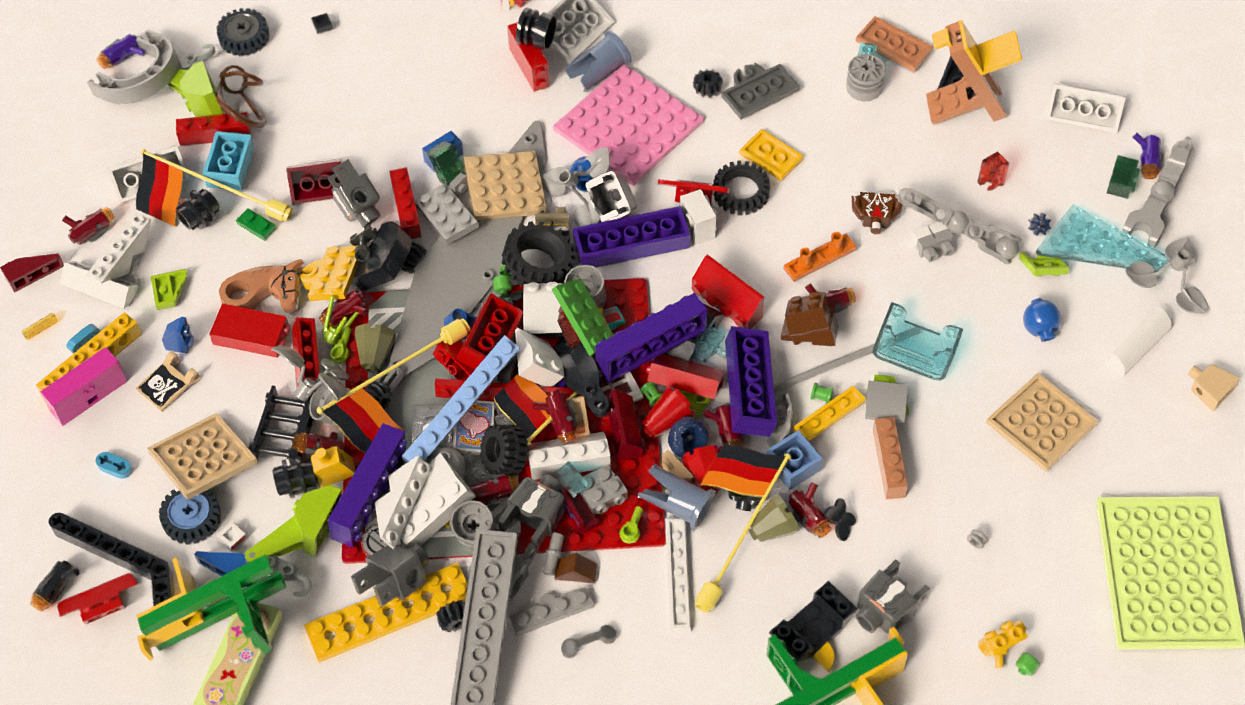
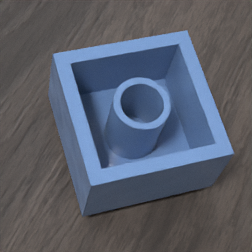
M799 430L766 451V454L791 455V460L787 461L779 475V479L789 490L821 471L823 458Z

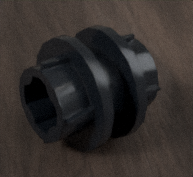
M201 189L199 192L192 190L189 194L191 200L183 197L179 201L180 205L175 208L178 219L187 229H192V231L197 227L199 229L205 228V219L213 222L216 220L215 214L220 211L218 201L206 189Z
M296 456V464L289 466L286 459L281 461V466L272 469L279 496L289 494L292 499L295 498L294 491L302 489L303 493H307L308 489L317 487L318 482L311 459L301 461L300 456Z

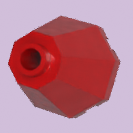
M717 445L696 448L692 455H690V452L685 453L682 457L683 465L694 476V482L697 487L705 491L714 489L715 495L718 494V490H721V488L707 485L700 486L722 446L718 448Z

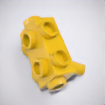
M1012 620L1004 622L997 631L991 630L985 633L984 637L978 641V647L985 656L995 657V668H1003V655L1009 653V648L1028 638L1026 626L1021 620L1017 622H1012Z

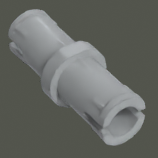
M552 533L549 548L545 553L546 561L543 573L546 575L555 576L558 560L562 556L560 552L565 537L562 534Z

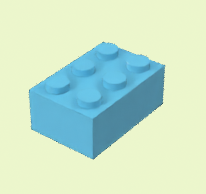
M216 131L203 176L235 190L242 191L255 149L251 135ZM205 181L206 187L224 189Z

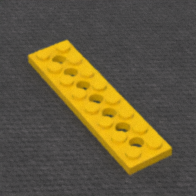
M458 562L425 575L426 583L403 601L394 598L386 605L381 606L376 596H373L304 624L318 662H323L435 616L439 608L445 606L446 603L449 604L452 601L456 602L458 600L466 602L468 584ZM444 585H450L452 587L451 591L449 592H443L441 591V588ZM425 593L433 594L430 600L422 599ZM410 600L414 602L410 608L403 607L405 601ZM388 608L395 610L391 616L384 615V611ZM368 616L375 617V621L371 624L364 622ZM354 624L356 628L353 631H345L347 625ZM329 632L336 633V637L332 640L325 638Z

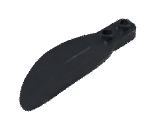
M574 336L564 337L553 348L563 361L564 377L562 380L571 390L584 397L595 416H606L611 410V404L600 387L599 370L593 356H589L578 338Z

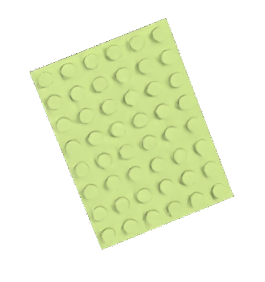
M1097 498L1096 507L1117 650L1243 649L1245 641L1219 498Z

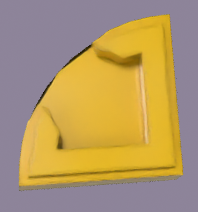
M828 642L813 656V659L827 672L831 670L834 663V651Z

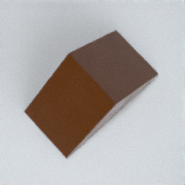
M579 553L571 554L558 560L555 580L595 584L598 564Z

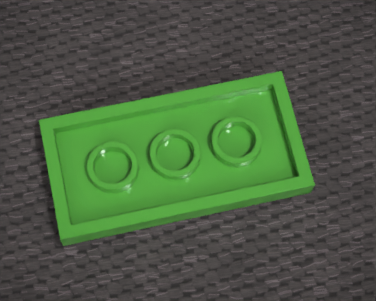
M579 278L557 285L551 289L589 356L594 355L595 345L603 339L614 336L585 284Z

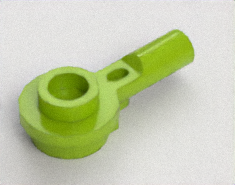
M348 327L344 328L338 344H335L330 353L332 360L338 364L344 362L349 356V350L346 346L352 329Z
M641 507L635 508L631 521L627 522L620 530V538L626 543H634L640 537L638 522L643 512Z

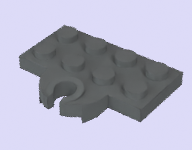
M754 63V65H744V71L750 74L749 76L742 75L739 68L734 73V86L723 91L721 97L741 120L800 91V85L781 64L765 70L761 65Z

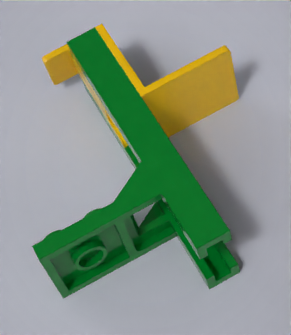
M266 554L199 588L196 586L194 577L176 557L173 559L182 593L137 615L140 631L143 633L137 637L139 647L149 661L154 659L151 648L156 647L161 651L237 613L240 621L244 624L242 631L245 637L251 639L255 649L259 648L263 654H266L272 650L257 602L287 587L283 575L279 571L243 589V587L274 572L270 565V559ZM227 596V598H225V599H223V600H221V601H219V602H217V603H215V604H213V605H211V606H209V607L203 609V607H205V606H207V605H209V604H211V603H213V602H215V601H217V600H219V599H221V598Z
M892 627L888 634L890 641L828 676L819 679L799 669L797 660L793 656L790 657L787 652V646L782 639L779 640L776 635L769 637L766 656L792 694V696L776 705H837L854 694L857 695L863 705H883L873 691V688L904 671L908 656L903 648L904 640L897 630Z

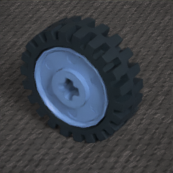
M174 489L170 491L171 496L167 494L164 497L165 501L161 502V508H159V519L165 533L173 541L177 540L180 544L184 541L185 544L189 545L193 541L196 544L199 543L198 539L201 538L204 541L206 540V535L210 537L213 535L212 530H217V524H220L221 511L215 495L209 489L189 500L180 491L176 492Z

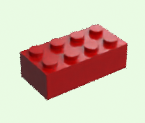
M490 293L479 310L470 328V332H468L455 359L476 369L504 335L511 339L523 311Z

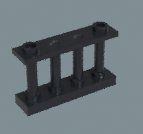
M271 386L270 392H267L265 396L266 404L254 440L249 444V450L257 460L260 453L287 457L290 465L296 464V456H300L302 459L303 454L300 453L299 449L301 439L305 440L304 433H310L314 421L309 410L312 394L307 401H302L296 398L278 396L276 386ZM276 403L303 408L302 415L300 414L299 416L273 411ZM270 420L295 423L298 425L297 431L292 433L268 429ZM265 436L292 440L293 444L287 450L263 446Z

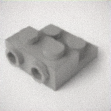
M608 464L573 481L576 491L580 492L594 515L602 514L608 508L620 505L628 499L627 489L620 478L615 476Z

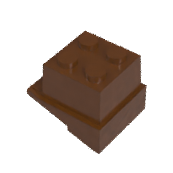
M813 292L809 296L804 297L794 296L788 300L781 340L793 341L794 345H798L801 342H812V345L820 346L836 345L839 325L834 310H831L825 292Z

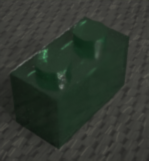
M443 141L427 151L426 154L440 183H446L449 186L460 173L466 174L463 170L464 165L462 161L457 157L455 146Z
M1117 155L1107 194L1128 199L1130 192L1134 193L1137 182L1133 180L1134 178L1138 179L1140 168H1137L1139 160Z

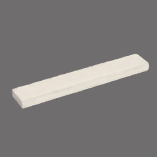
M665 518L670 632H691L686 521L681 518Z

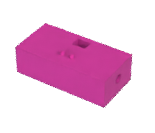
M105 347L44 388L40 393L51 414L64 426L125 384L127 380L119 361Z

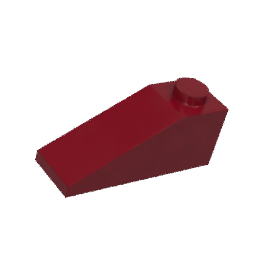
M59 253L16 258L1 266L0 269L15 293L64 267Z

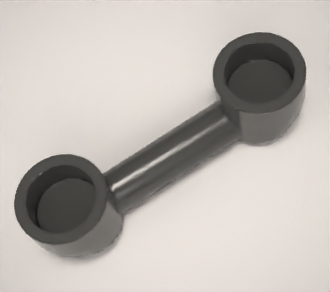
M603 625L600 631L578 639L568 638L561 645V653L566 658H573L578 652V647L600 639L605 644H611L616 640V630L610 625Z

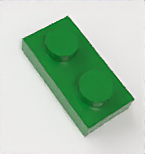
M249 208L236 219L237 225L263 241L277 229L274 223Z

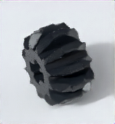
M707 68L705 71L699 70L698 74H695L693 81L696 94H701L702 97L707 95L709 98L711 95L716 96L718 92H721L723 79L720 77L719 72H715L714 69L708 71Z
M412 241L409 254L401 270L409 274L414 273L416 266L426 255L427 250L421 244Z
M374 381L372 384L370 383L365 391L385 409L391 401V388L377 381Z
M462 600L452 601L439 608L436 615L437 622L442 631L456 632L458 629H462L466 602Z

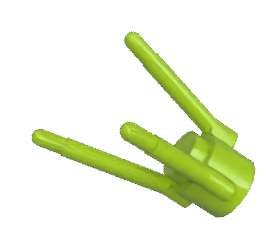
M333 295L330 298L325 324L321 331L324 333L322 339L331 345L337 344L338 340L342 337L344 328L349 327L359 314L355 312L346 324L347 317H344L338 327L331 325L328 328L334 302Z

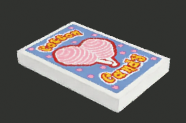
M477 400L453 428L452 448L462 454L480 455L482 436H484L485 430H488V427L494 424L495 402Z

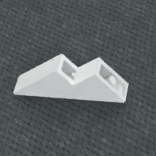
M134 213L89 270L85 278L102 284L128 274L132 256L145 252L151 219Z
M419 456L388 476L391 492L375 502L380 538L392 549L395 548L431 469L428 463Z

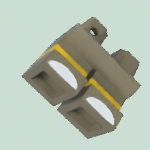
M546 207L538 209V213L535 214V225H538L539 221L544 222V226L547 227L552 224L554 225V230L558 231L561 229L563 230L562 235L564 237H570L569 213L566 212L565 207H557L556 213H549Z

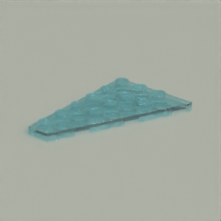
M1072 204L1039 245L1035 253L1041 256L1125 269L1134 262L1143 261L1154 268V273L1158 272L1169 262L1164 253L1075 204Z

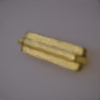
M50 313L21 331L22 335L26 340H29L57 323L58 319L54 313Z

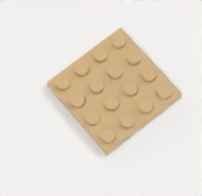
M535 151L464 157L472 212L476 221L531 216L538 213L540 207H546Z
M1037 373L988 417L986 423L1047 472L1098 424V420L1041 374Z
M217 413L147 448L150 456L187 500L258 464L257 458Z

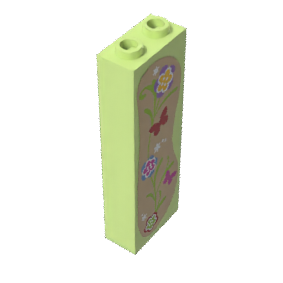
M257 602L271 645L283 617L279 608ZM237 613L233 614L193 705H245L266 654H263L259 648L255 649L251 639L245 637L242 631L244 624L240 621Z

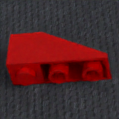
M459 340L450 345L442 341L437 344L432 355L457 380H467L475 369L455 359L463 342Z

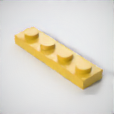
M851 386L793 426V431L799 430L809 442L864 404L866 398L854 386Z

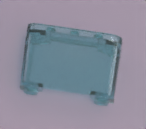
M891 302L874 344L873 355L882 361L929 379L943 380L956 353L963 328L947 325L942 329L941 333L906 321V309L899 304Z

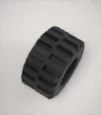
M518 425L489 426L488 430H485L484 436H482V443L480 445V455L484 468L493 475L518 474V472L523 470L528 459L529 447L525 432H522V428L518 427Z

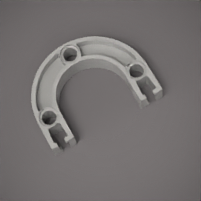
M147 29L145 34L149 40H144L142 36H139L136 41L141 49L146 50L147 55L155 57L153 63L142 73L125 79H116L97 72L95 75L99 83H94L92 79L86 82L92 94L110 103L127 104L141 101L162 90L174 78L179 68V58L170 40L160 33Z

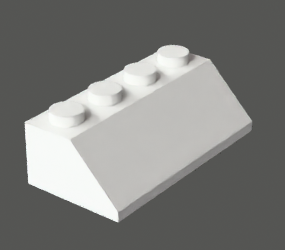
M1053 83L1046 119L1117 133L1125 96Z
M177 145L151 153L185 168ZM143 156L107 167L119 203L136 198L142 174ZM183 171L182 183L190 181L188 174Z
M604 432L573 439L568 437L528 445V459L531 476L534 480L541 479L543 475L555 477L597 470L607 464L611 468L610 452Z

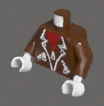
M852 182L849 188L853 192L851 196L853 213L861 220L862 226L870 227L872 234H880L882 228H888L889 223L894 222L901 214L903 204L898 201L899 184L896 186L897 197H895V194L860 192V195H858L862 185L858 182V189L855 190Z

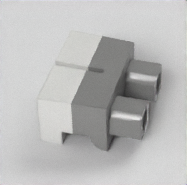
M936 222L912 231L911 244L913 247H917L920 258L925 257L928 262L935 261L938 258L937 252L942 251L943 255L947 257L952 255L954 251L952 245L953 236L947 227L943 225V222Z

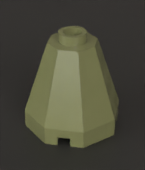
M363 324L355 329L360 364L366 372L374 373L376 370H380L395 344L396 334H394L395 331L383 325H376L375 328H370L371 324Z
M777 494L757 514L751 529L748 531L754 541L758 539L760 542L793 535L800 530V527L791 511L789 512L783 499Z

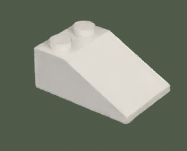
M532 282L524 284L523 331L528 333H562L563 309L551 290L562 283Z
M517 328L515 334L516 345L519 347L517 352L519 376L539 385L552 387L564 377L563 361L548 341Z

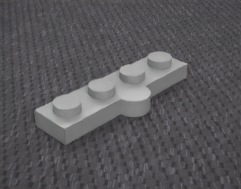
M586 587L557 598L552 594H544L540 598V604L509 615V619L516 636H520L594 608V604Z

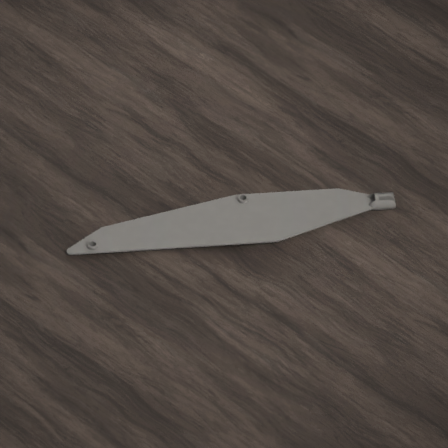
M536 120L533 121L508 153L535 151L541 174L546 160L541 122ZM469 201L465 207L473 216L471 201ZM523 216L478 220L479 228L448 245L440 236L416 266L390 363L386 369L441 338L440 333H442L441 328L444 327V319L453 310L459 308L471 314L492 287L493 279L499 276V270L503 266L501 262L503 258L502 252L507 237L511 234L514 227L518 229ZM437 344L377 379V382L388 385L391 388V392H393L404 376L435 358L432 354Z

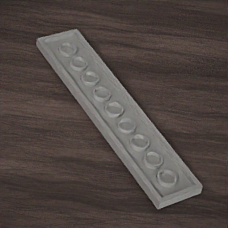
M476 529L450 705H494L518 541L517 533Z

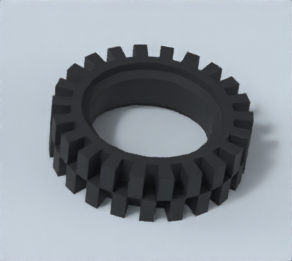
M741 160L737 161V165L733 161L729 163V167L727 164L723 165V170L720 168L718 174L714 176L713 186L725 187L726 183L733 178L746 177L756 183L758 190L753 196L746 199L734 198L727 193L713 192L715 202L718 201V206H723L724 211L730 208V214H734L736 210L738 215H742V211H745V215H750V210L755 213L757 208L759 210L762 209L763 204L767 203L770 190V179L767 177L766 171L762 172L763 168L761 166L756 169L755 163L749 166V161H745V165H741Z

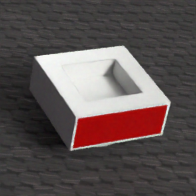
M233 522L217 534L218 539L231 551L247 538L246 534Z

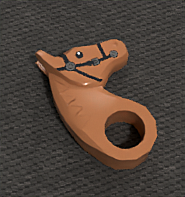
M298 259L287 265L260 266L238 272L221 283L219 288L221 302L254 310L265 297L272 295L280 301L284 312L293 313L299 307L301 287L299 276L303 273L302 269L304 266L302 265L304 262L302 259ZM235 292H248V294L240 300L230 299V297Z

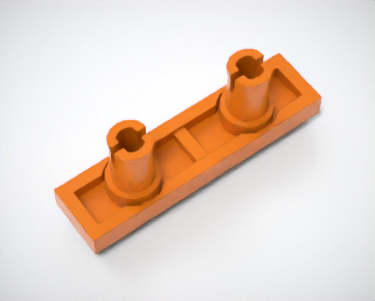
M833 232L831 241L812 251L806 247L800 250V257L784 264L783 269L792 281L795 282L855 251L856 245L846 233L841 235L840 232Z

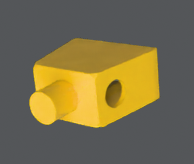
M334 446L327 450L319 448L311 456L313 470L321 488L353 477L356 471L353 458L339 447Z

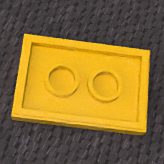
M763 129L756 133L739 150L741 156L755 163L758 167L761 166L764 171L781 182L804 160L802 154Z

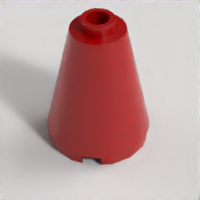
M671 385L665 389L641 423L643 427L642 432L647 438L650 436L656 438L669 431L673 424L682 417H693L696 414L695 410L691 411L689 409L691 404L686 397L677 389L671 390Z

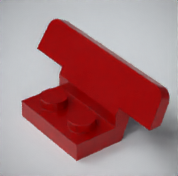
M658 179V185L676 187L675 202H680V196L699 189L709 198L710 206L712 204L713 192L730 194L729 188L713 186L714 184L678 179L676 181Z
M124 574L60 601L57 605L59 617L80 610V617L85 625L124 609L125 607L119 593L138 584L132 574Z

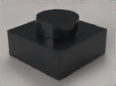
M327 12L311 17V22L317 34L333 29Z

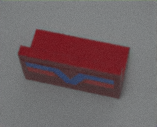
M565 491L561 492L564 496L565 510L581 535L599 526L597 519L579 491L570 496H567Z

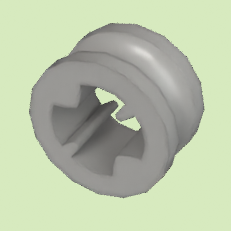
M973 529L971 534L967 536L969 544L977 549H981L988 540L987 536L978 529Z

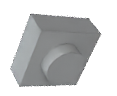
M460 173L449 184L450 189L457 198L468 187L467 176L463 173Z

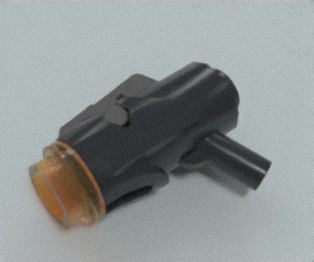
M65 560L62 562L57 561L33 592L32 600L29 602L30 605L41 612L48 609L62 593L69 579L79 576V569H72L73 566Z

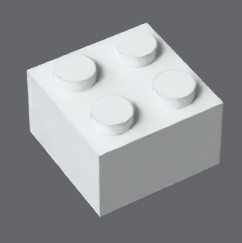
M701 189L680 196V206L693 243L698 245L714 239L718 216L715 209L710 207L707 195H704Z

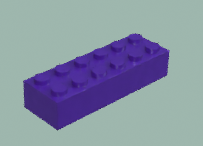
M678 206L573 228V241L580 265H590L596 268L690 248V233L682 208Z
M693 293L682 297L680 301L674 304L667 305L657 313L650 314L646 319L633 323L631 327L618 331L614 336L601 340L595 345L598 370L609 383L706 331L707 308L698 296Z
M731 326L725 339L732 432L770 437L777 425L769 333L764 330Z
M384 423L380 427L328 519L332 540L352 548L356 542L361 540L362 530L365 525H369L372 519V512L376 509L375 502L381 498L383 492L386 493L389 489L388 476L398 470V465L401 461H404L402 460V455L407 451V440H405L404 431Z

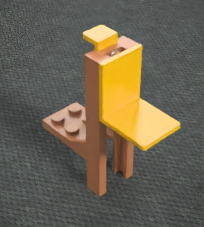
M962 20L947 25L945 29L933 33L934 48L937 50L948 45L950 55L964 77L958 82L926 93L932 124H938L983 106L993 122L1007 117L1005 109L995 95H1002L1001 88L991 72L1022 60L1016 31H1011L978 45ZM971 87L976 95L968 100L966 88Z

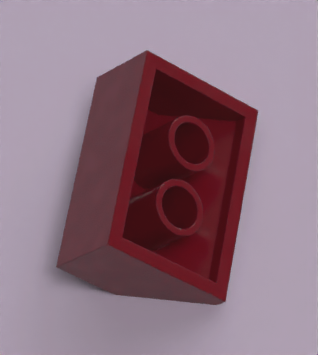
M341 159L287 166L286 172L292 205L333 199L331 191L333 186L329 182L328 177L335 174L332 169L342 163ZM335 178V182L340 183L339 179Z
M613 389L609 397L611 410L608 416L617 460L641 458L642 452L645 450V440L640 436L642 426L640 420L637 421V403L633 402L631 395Z

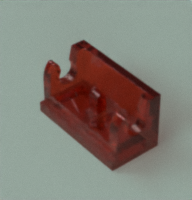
M998 151L983 159L977 183L981 186L986 182H990L992 185L988 186L987 191H992L999 186L1002 187L1005 183L1009 162Z

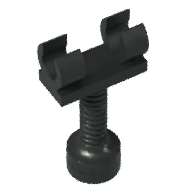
M371 223L367 224L364 227V231L357 235L355 233L350 237V243L353 246H358L355 249V258L360 262H365L369 259L370 249L367 247V243L377 236L376 228L372 229Z

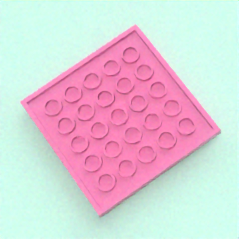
M623 64L554 124L553 130L588 155L599 148L607 147L610 154L609 170L622 171L627 182L634 186L704 122V117Z

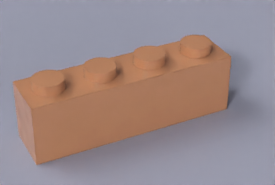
M877 418L874 420L873 435L885 499L905 498L908 484L895 418Z

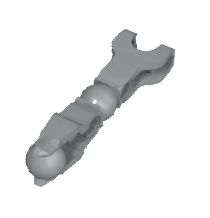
M1186 137L1173 145L1171 154L1158 181L1151 187L1150 195L1142 209L1129 213L1121 232L1122 235L1130 237L1134 231L1142 230L1149 236L1147 245L1153 248L1156 247L1164 230L1161 215L1167 202L1174 196V190L1181 179L1186 162H1189L1194 157L1195 150L1191 138Z
M903 188L898 193V201L901 204L935 221L943 222V225L951 233L966 234L968 238L978 243L979 250L997 258L1004 264H1010L1009 259L1017 255L1019 251L1018 242L1022 241L1020 236L1011 234L996 225H989L987 227L972 222L973 220L969 219L963 211L949 210L946 206L914 189ZM907 193H910L912 199L907 202L905 197ZM942 208L946 214L944 218L939 219L936 216V212ZM976 225L979 230L978 234L972 236L969 230L972 226ZM993 230L1003 235L996 243V252L985 247V241L989 239V234Z

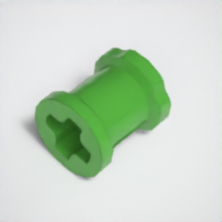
M648 382L641 388L642 395L648 398L650 406L653 407L662 395L656 388V383Z
M814 383L810 399L823 400L827 404L831 401L834 387L826 388L819 386L818 383Z

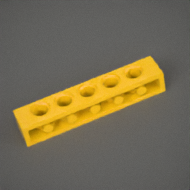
M122 313L38 382L36 387L39 393L105 347L116 357L142 335L137 322L127 313Z

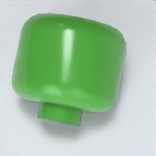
M496 276L493 279L494 291L500 293V295L510 292L512 290L510 276Z
M1024 652L1016 661V666L1019 669L1018 672L1023 676L1026 674L1032 676L1039 668L1040 662L1029 653Z

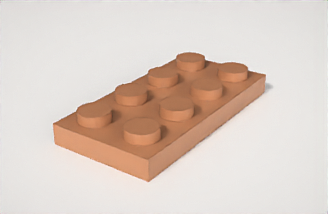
M876 16L869 21L856 36L855 42L912 72H915L931 54L934 47Z

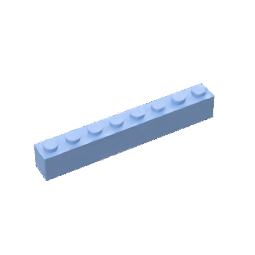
M504 335L402 455V460L408 463L419 456L426 461L517 354L519 347Z

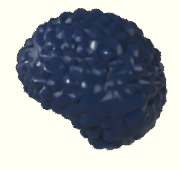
M682 417L671 427L668 444L672 452L679 458H682L687 452H690V455L694 454V449L707 446L710 437L702 422L692 417Z

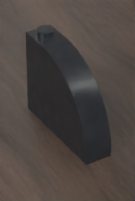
M389 221L380 226L376 233L377 236L368 247L370 249L369 259L359 263L352 283L361 291H366L395 280L409 254L412 239L410 234L396 222Z

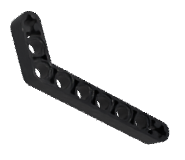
M58 512L50 516L48 523L54 535L151 580L153 607L175 596L173 573L167 561L66 514Z

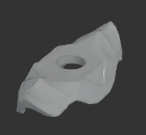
M788 393L775 396L777 420L784 418L785 423L782 426H776L771 436L766 437L769 447L787 438L792 430L793 407Z

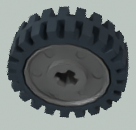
M239 8V11L234 9L232 14L227 12L226 16L223 15L221 20L218 21L216 32L220 46L227 53H232L234 56L237 53L239 56H243V53L249 56L250 52L255 54L257 53L256 49L262 50V46L265 47L266 41L269 40L267 21L260 12L257 13L254 9L252 11L250 8H246L245 11L243 8Z

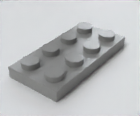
M446 183L414 200L418 209L447 245L479 228L478 222Z

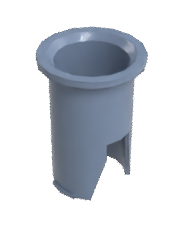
M611 30L605 31V37L565 66V71L570 79L583 75L580 79L584 87L583 92H586L622 63L629 64L632 62L627 47Z
M654 464L650 468L649 473L664 487L671 490V493L668 495L645 489L643 493H638V497L690 523L691 530L695 531L702 523L711 506L715 490L705 491Z

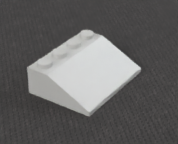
M561 0L548 12L557 17L555 36L548 50L570 64L615 21L595 0Z
M442 453L438 454L428 463L431 467L430 472L400 535V538L409 547L415 544L419 546L424 544L451 519V515L457 506L476 497Z

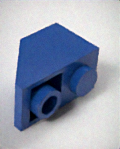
M180 317L167 324L162 337L165 350L188 353L189 348L192 347L194 336L191 334L190 325H188L186 317Z

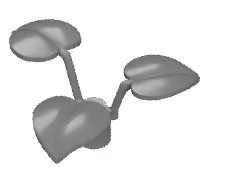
M607 147L599 148L587 155L585 159L590 161L591 168L586 172L574 171L572 173L563 167H556L540 176L543 188L554 197L562 196L566 192L567 186L584 202V205L579 206L574 214L575 223L579 227L599 223L601 219L593 208L591 201L588 203L575 189V186L578 184L577 176H587L590 174L592 178H596L607 173L610 167V154Z
M1189 237L1176 240L1166 247L1165 256L1169 259V262L1158 272L1154 273V268L1143 261L1134 262L1125 270L1127 277L1134 284L1143 288L1154 287L1158 283L1155 276H1159L1169 266L1176 271L1182 270L1181 292L1176 296L1178 306L1189 313L1204 314L1208 310L1203 295L1197 289L1189 287L1185 290L1184 288L1186 271L1188 270L1187 266L1193 265L1196 261V254L1191 246Z
M275 346L271 349V351L277 352L291 365L301 368L300 376L297 380L299 385L294 391V395L300 400L307 401L314 390L322 383L326 385L337 401L347 394V388L337 379L348 380L349 375L333 361L322 359L321 364L327 370L320 373L314 382L310 378L303 379L306 366L303 364L305 360L299 353L287 346ZM331 373L335 378L329 377L327 374Z

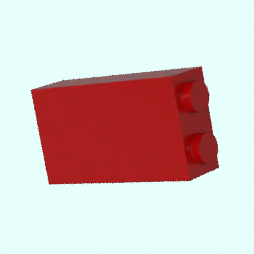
M518 22L507 25L509 49L533 92L549 87L548 62L541 50L534 48L533 43L530 46H526L516 42Z
M222 303L209 335L213 345L277 358L279 354L271 351V349L275 346H284V340L286 335L288 336L290 333L291 325L288 323L287 316Z
M661 354L648 364L646 374H648L647 381L667 387L671 385L672 388L715 399L723 388L726 371Z

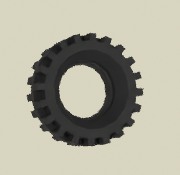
M530 221L527 226L522 223L519 224L518 229L514 227L511 234L507 237L502 252L503 258L501 262L502 265H505V273L510 272V279L512 281L517 279L519 281L518 285L521 287L532 282H556L563 284L566 275L573 268L576 252H573L575 246L574 244H569L571 239L569 236L564 237L562 235L563 230L559 229L556 231L553 229L554 225L550 224L547 227L544 226V222L540 221L538 225H534L533 221ZM528 249L544 251L553 259L554 265L549 268L533 266L523 259L521 253Z

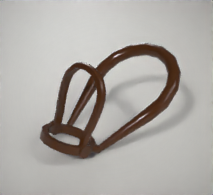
M227 66L219 75L220 82L216 92L217 103L228 115L238 122L252 128H263L266 125L264 114L244 94V90L248 86L263 85V80L245 72L240 66ZM232 68L238 70V71H230V72L227 73V71L230 70V69H232ZM233 75L242 76L243 83L238 91H232L226 85L225 78ZM248 78L253 79L257 82H248ZM222 87L229 94H241L259 121L248 119L233 110L223 99Z

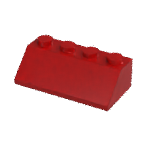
M707 254L692 277L691 289L697 296L703 297L710 306H714L724 313L725 317L732 319L738 327L751 329L763 318L764 296Z

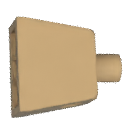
M1213 364L1209 365L1204 371L1194 365L1188 372V375L1195 379L1191 388L1192 392L1213 412L1235 390L1240 380L1238 377Z

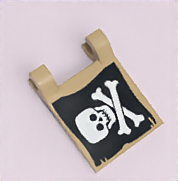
M170 351L164 362L136 387V390L161 412L190 385L197 383L201 379L198 372L193 368L187 372L186 376H183L174 368V366L181 362L174 351Z

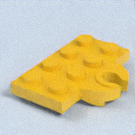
M358 246L329 247L322 260L311 262L302 269L303 274H300V279L305 289L310 290L308 294L310 301L330 300L332 295L334 300L346 299L360 263L355 258V249Z

